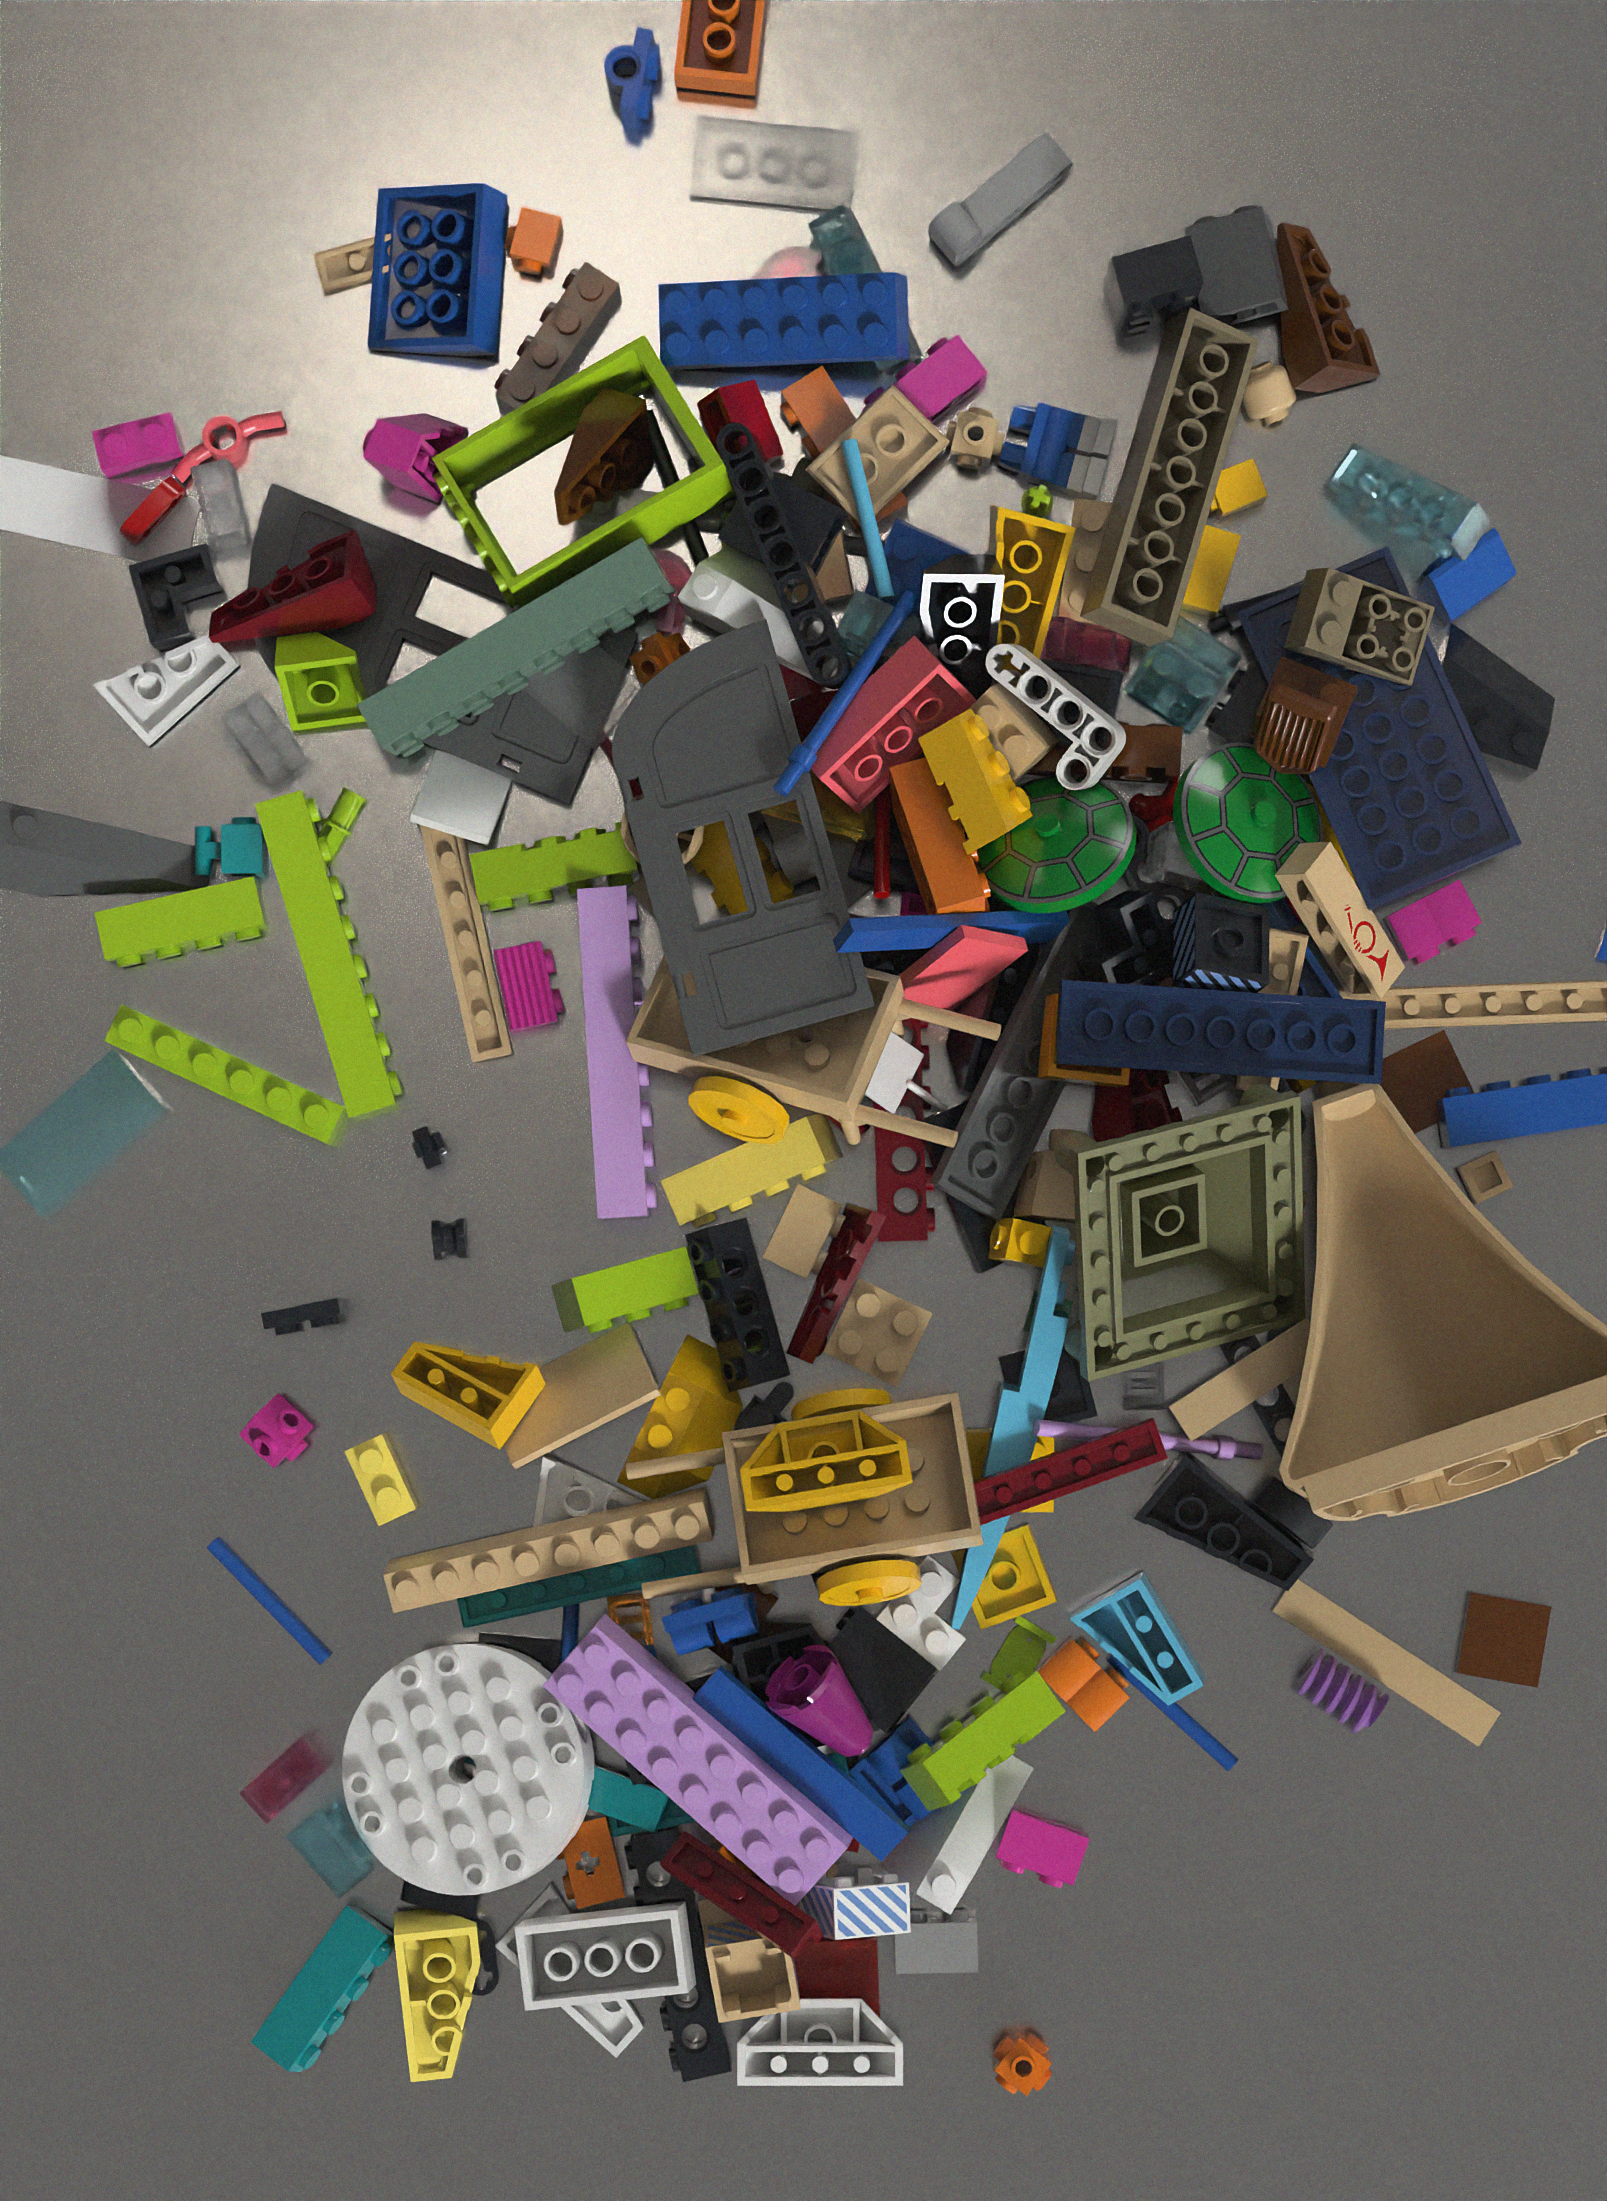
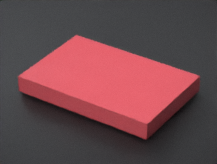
M960 925L899 975L905 999L952 1011L1027 952L1025 938Z

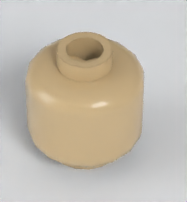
M1271 360L1252 366L1242 399L1249 418H1264L1266 424H1271L1287 417L1289 414L1286 408L1296 401V394L1286 369L1282 365H1273Z

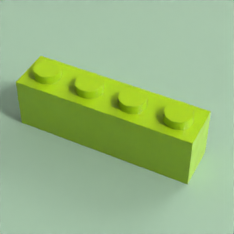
M254 876L94 912L104 960L110 963L116 962L117 968L140 964V956L156 953L157 959L173 957L181 954L180 947L196 944L197 950L221 945L220 938L236 935L237 941L261 936L259 929L269 927L259 880Z

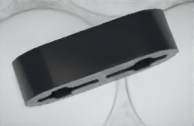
M404 1880L399 1899L409 1904L454 1915L475 1917L480 1896L478 1894L449 1895L437 1893Z
M476 1915L466 1919L476 1922L480 1931L487 1932V1936L483 1937L480 1943V1959L482 1958L484 1971L492 1972L493 1977L487 1979L486 1986L484 1987L479 1986L478 1980H475L472 1994L484 1996L490 1994L496 1988L500 1979L498 1951L495 1947L496 1936L493 1924L489 1919Z

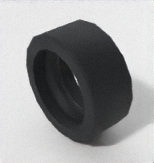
M1274 1476L1269 1479L1253 1499V1502L1261 1510L1311 1549L1316 1548L1333 1526L1330 1520L1314 1514L1308 1501L1288 1489L1282 1481Z

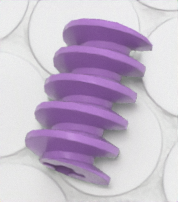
M1318 1649L1299 1678L1300 1684L1297 1694L1301 1696L1308 1690H1313L1311 1704L1316 1705L1322 1699H1326L1327 1703L1324 1713L1327 1715L1336 1708H1339L1341 1710L1338 1718L1340 1724L1352 1717L1354 1719L1351 1730L1353 1733H1357L1363 1727H1370L1386 1707L1390 1695L1385 1693L1376 1699L1378 1693L1377 1686L1370 1684L1363 1689L1364 1677L1358 1674L1349 1680L1351 1668L1344 1665L1335 1671L1337 1659L1331 1655L1322 1661L1324 1649Z

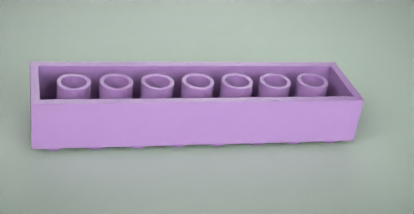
M627 886L577 889L597 1217L601 1220L650 1217V1208H657L656 1183L648 1182L647 1167H655L654 1147L652 1141H645L644 1127L652 1126L651 1103L649 1100H643L642 1086H649V1068L647 1064L633 1061L626 1043L637 1017V1005L643 1004L644 1001L643 980H641V977H635L634 964H642L640 939L638 936H632V924L639 923L638 900L636 895L630 896Z
M606 1614L601 1617L543 1684L545 1689L778 1894L796 1906L849 1847L853 1837L697 1704L692 1699L695 1694L693 1690Z

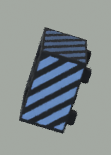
M1195 892L1173 910L1172 986L1258 993L1269 985V908Z

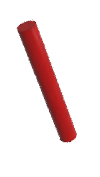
M890 784L874 798V897L878 899L890 897Z

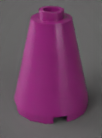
M821 1644L811 1645L802 1649L806 1654L796 1661L791 1656L783 1661L772 1674L766 1686L765 1693L769 1697V1702H766L767 1706L775 1714L842 1756L849 1757L865 1752L871 1744L873 1727L835 1654L828 1647Z

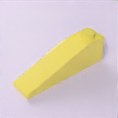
M429 1908L394 1912V1943L410 2081L418 2082L452 2078L462 2039V2030L467 2011L470 2007L475 1979L478 1976L481 1964L477 1923L454 1914Z

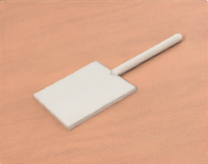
M891 1031L865 1095L892 1114L895 1113L907 1088L939 1111L948 1108L944 1103L911 1081L924 1054Z

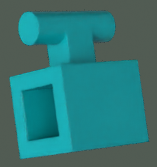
M233 817L231 818V824H221V842H211V826H195V876H211V860H221V873L225 877H267L266 841L261 824H256V818Z

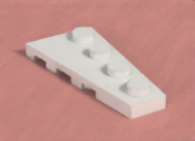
M552 1883L495 1945L518 1968L519 1960L514 1927L524 1919L571 1914ZM629 2000L561 2007L615 2058L644 2028V2023Z

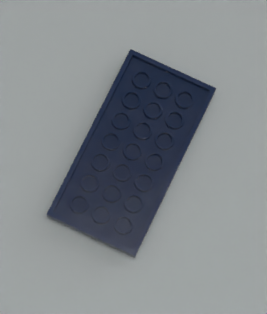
M1388 546L1335 569L1411 598ZM1303 583L1237 612V616L1268 685L1283 656L1358 686V692L1344 721L1341 734L1326 768L1318 767L1314 772L1308 773V776L1369 911L1522 844L1428 633L1412 686L1321 662L1285 649L1284 645Z

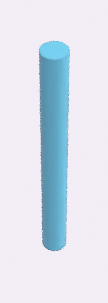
M857 439L845 440L841 442V447L878 600H888L894 597V592Z

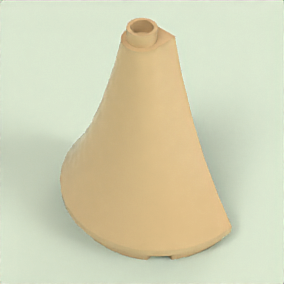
M1324 1081L1317 1089L1320 1099L1312 1101L1317 1154L1316 1271L1310 1332L1296 1408L1279 1469L1284 1485L1291 1491L1308 1498L1313 1513L1324 1519L1356 1521L1377 1514H1386L1387 1517L1451 1503L1509 1484L1578 1454V1449L1582 1446L1606 1437L1607 1325L1586 1311L1533 1266L1475 1208L1416 1137L1380 1084Z

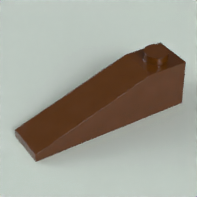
M604 387L592 401L586 404L554 489L558 525L567 526L590 513L594 503L598 501L609 502L613 499V492L617 490L626 492L633 488L653 465L652 451L648 444L649 422L646 399Z

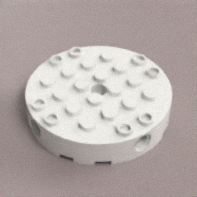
M474 1643L439 1646L417 1653L395 1665L371 1687L353 1716L344 1744L342 1759L344 1796L348 1811L360 1837L374 1856L397 1876L418 1887L442 1894L476 1895L489 1893L516 1885L541 1872L558 1858V1855L564 1850L570 1840L575 1837L589 1807L588 1801L592 1780H594L595 1766L593 1744L588 1725L543 1687V1684L552 1674L542 1667L541 1663L513 1649L495 1645ZM467 1757L473 1759L476 1764V1774L473 1779H469L461 1771L463 1769V1761Z

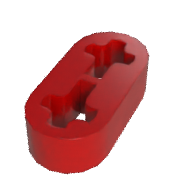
M172 476L167 477L127 518L121 526L119 533L134 547L140 545L180 503L186 494V489Z

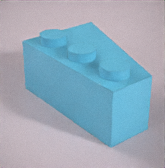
M1144 1571L1073 1611L1070 1620L1079 1628H1083L1100 1643L1099 1645L1105 1651L1116 1657L1129 1669L1130 1673L1168 1706L1204 1686L1206 1675Z

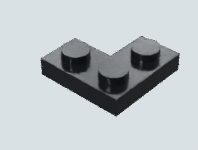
M334 1298L261 1313L264 1329L274 1328L275 1334L278 1336L299 1332V1323L310 1321L311 1328L340 1324L339 1316L349 1314L346 1298Z

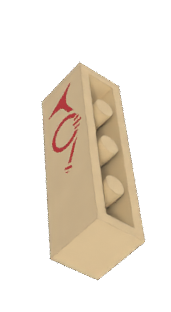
M1300 843L1275 874V877L1349 999H1381L1404 970L1405 965L1379 924L1376 915L1372 910H1368L1358 885L1352 879L1332 843Z

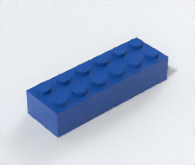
M897 272L658 284L660 361L665 368L682 370L909 359L907 276Z

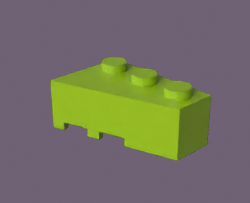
M686 1246L574 1277L551 1286L564 1333L586 1326L589 1334L613 1327L611 1319L624 1315L627 1323L651 1316L649 1308L662 1304L665 1312L688 1306L687 1297L699 1294Z

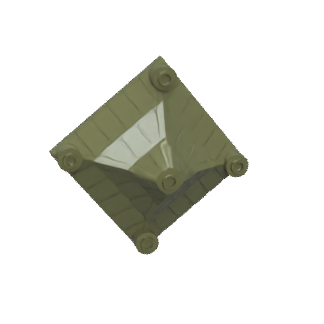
M1260 1083L1249 1087L1244 1092L1240 1100V1106L1225 1109L1218 1113H1210L1188 1119L1187 1121H1179L1152 1130H1144L1102 1142H1097L1082 1131L1069 1132L1059 1140L1055 1150L1056 1161L1061 1168L1073 1176L1075 1227L1077 1230L1078 1292L1080 1295V1321L1074 1323L1068 1329L1064 1339V1346L1069 1355L1080 1363V1375L1087 1381L1292 1325L1306 1317L1300 1095L1292 1090L1280 1093L1271 1086Z

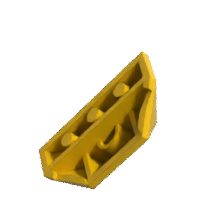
M687 1334L659 1390L661 1395L656 1397L625 1465L627 1463L724 1447L722 1433L732 1431L743 1405L738 1391L729 1392L727 1383L721 1373V1362L717 1348ZM624 1465L617 1482L651 1499H656L708 1481L714 1466L628 1480L626 1466Z
M860 1410L776 1424L749 1460L740 1468L747 1511L794 1512L875 1498L913 1483L906 1440Z

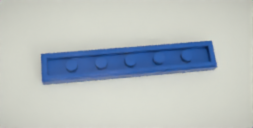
M1066 910L1053 913L997 911L850 918L835 936L833 943L836 953L926 949L936 946L960 925L1025 938L1026 944L1047 943L1058 936L1070 920Z
M720 1665L694 1694L692 1699L881 1862L909 1833L910 1827L787 1721L775 1714L766 1703L723 1666Z

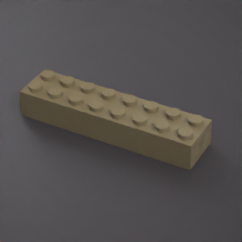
M1188 308L1168 319L1080 617L1149 647L1173 637L1260 339L1193 308Z

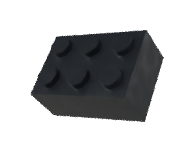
M1188 235L1110 258L1103 288L1116 331L1126 329L1127 333H1136L1149 328L1151 321L1165 318L1166 322H1168V319L1188 308L1194 309L1204 281L1191 236Z

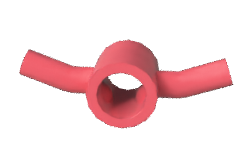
M282 411L253 415L239 423L228 416L212 418L203 429V443L192 448L170 473L183 483L202 461L211 456L222 463L238 461L247 450V436L256 431L285 426ZM228 430L231 433H236V440L232 446L224 450L214 447L215 437L220 431Z

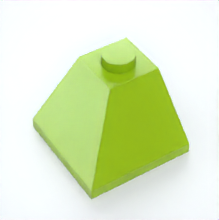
M318 632L277 637L274 668L292 731L365 722L363 715L357 707L358 703L367 699L355 650Z

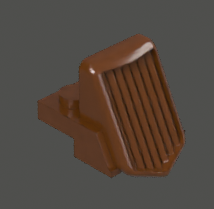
M1282 656L1256 713L1249 739L1254 740L1255 751L1273 769L1281 774H1308L1317 770L1318 767L1325 769L1358 692V686Z

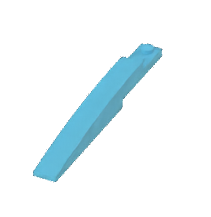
M1056 1226L1051 1228L1018 1385L1001 1382L981 1478L1023 1464L1031 1459L1038 1437L1033 1433V1424L1036 1419L1043 1420L1069 1322L1067 1312L1054 1310L1055 1305H1063L1067 1282L1061 1280L1063 1266H1071L1076 1241L1069 1240L1070 1232L1066 1228ZM1010 1515L981 1525L984 1545L965 1549L959 1577L960 1582L957 1586L950 1618L952 1629L960 1630L990 1566Z

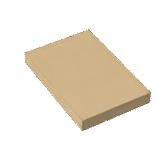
M891 384L805 469V472L861 527L841 442L857 439L876 517L950 441Z

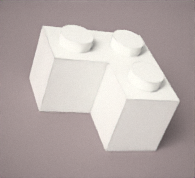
M928 1554L924 1555L917 1563L922 1582L920 1588L910 1594L888 1600L875 1616L880 1623L941 1671L966 1640L965 1635L957 1629H952L951 1624L935 1612L960 1580Z

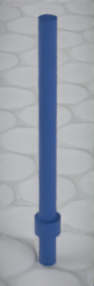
M907 590L904 592L802 745L797 744L787 758L789 764L773 786V789L778 794L787 797L802 773L809 772L817 760L816 752L918 603L919 598L913 592Z

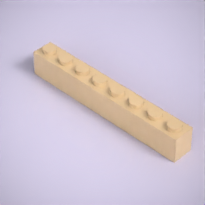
M701 1488L391 1559L386 1566L383 1577L393 1613L712 1541L716 1525L706 1488Z

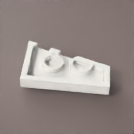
M209 634L170 650L165 655L145 664H138L129 668L120 675L95 683L93 686L137 735L150 746L236 669L239 664L219 642L212 643L208 638Z
M546 1453L542 1459L533 1527L644 1501Z

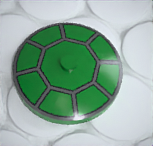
M1238 742L1223 744L1204 753L1188 766L1179 780L1173 802L1174 827L1182 851L1197 874L1218 892L1241 902L1261 904L1286 897L1287 895L1275 874L1300 843L1323 842V825L1320 811L1312 791L1300 774L1278 773L1255 751L1253 744Z
M1053 774L1038 777L1018 785L1017 787L1022 788L1029 798L1031 805L1029 810L1033 816L1004 835L977 849L978 862H975L977 873L985 874L990 894L993 898L1019 911L1053 913L1069 910L1090 902L1117 882L1127 869L1135 851L1136 829L1125 799L1109 784L1099 780L1090 788L1069 790L1063 787L1058 781L1057 775ZM1071 774L1073 779L1079 783L1086 777V775Z

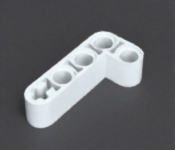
M999 644L994 646L986 656L985 665L989 674L1073 741L1057 764L1056 775L1058 781L1069 790H1081L1094 786L1122 751L1126 743L1124 728L1026 648L1018 644ZM1003 655H1014L1011 658V663L1019 670L1028 671L1022 675L1014 669H1003L1006 665L1005 660L1002 659ZM1038 676L1043 677L1048 684V692L1042 699L1037 698L1032 691V684ZM1071 701L1076 703L1080 710V717L1074 724L1068 723L1064 717V708ZM1101 727L1107 728L1112 735V742L1106 750L1099 748L1095 741V735ZM1076 760L1082 761L1087 768V775L1080 783L1073 779L1070 772L1071 766Z

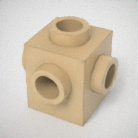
M970 407L968 412L960 410L957 422L949 420L946 438L950 441L948 445L952 446L949 459L956 460L957 465L965 468L980 469L981 466L989 468L991 455L1000 456L1005 432L997 431L999 419L992 418V412L981 408ZM968 431L983 433V437L978 441H973L968 437L967 433Z

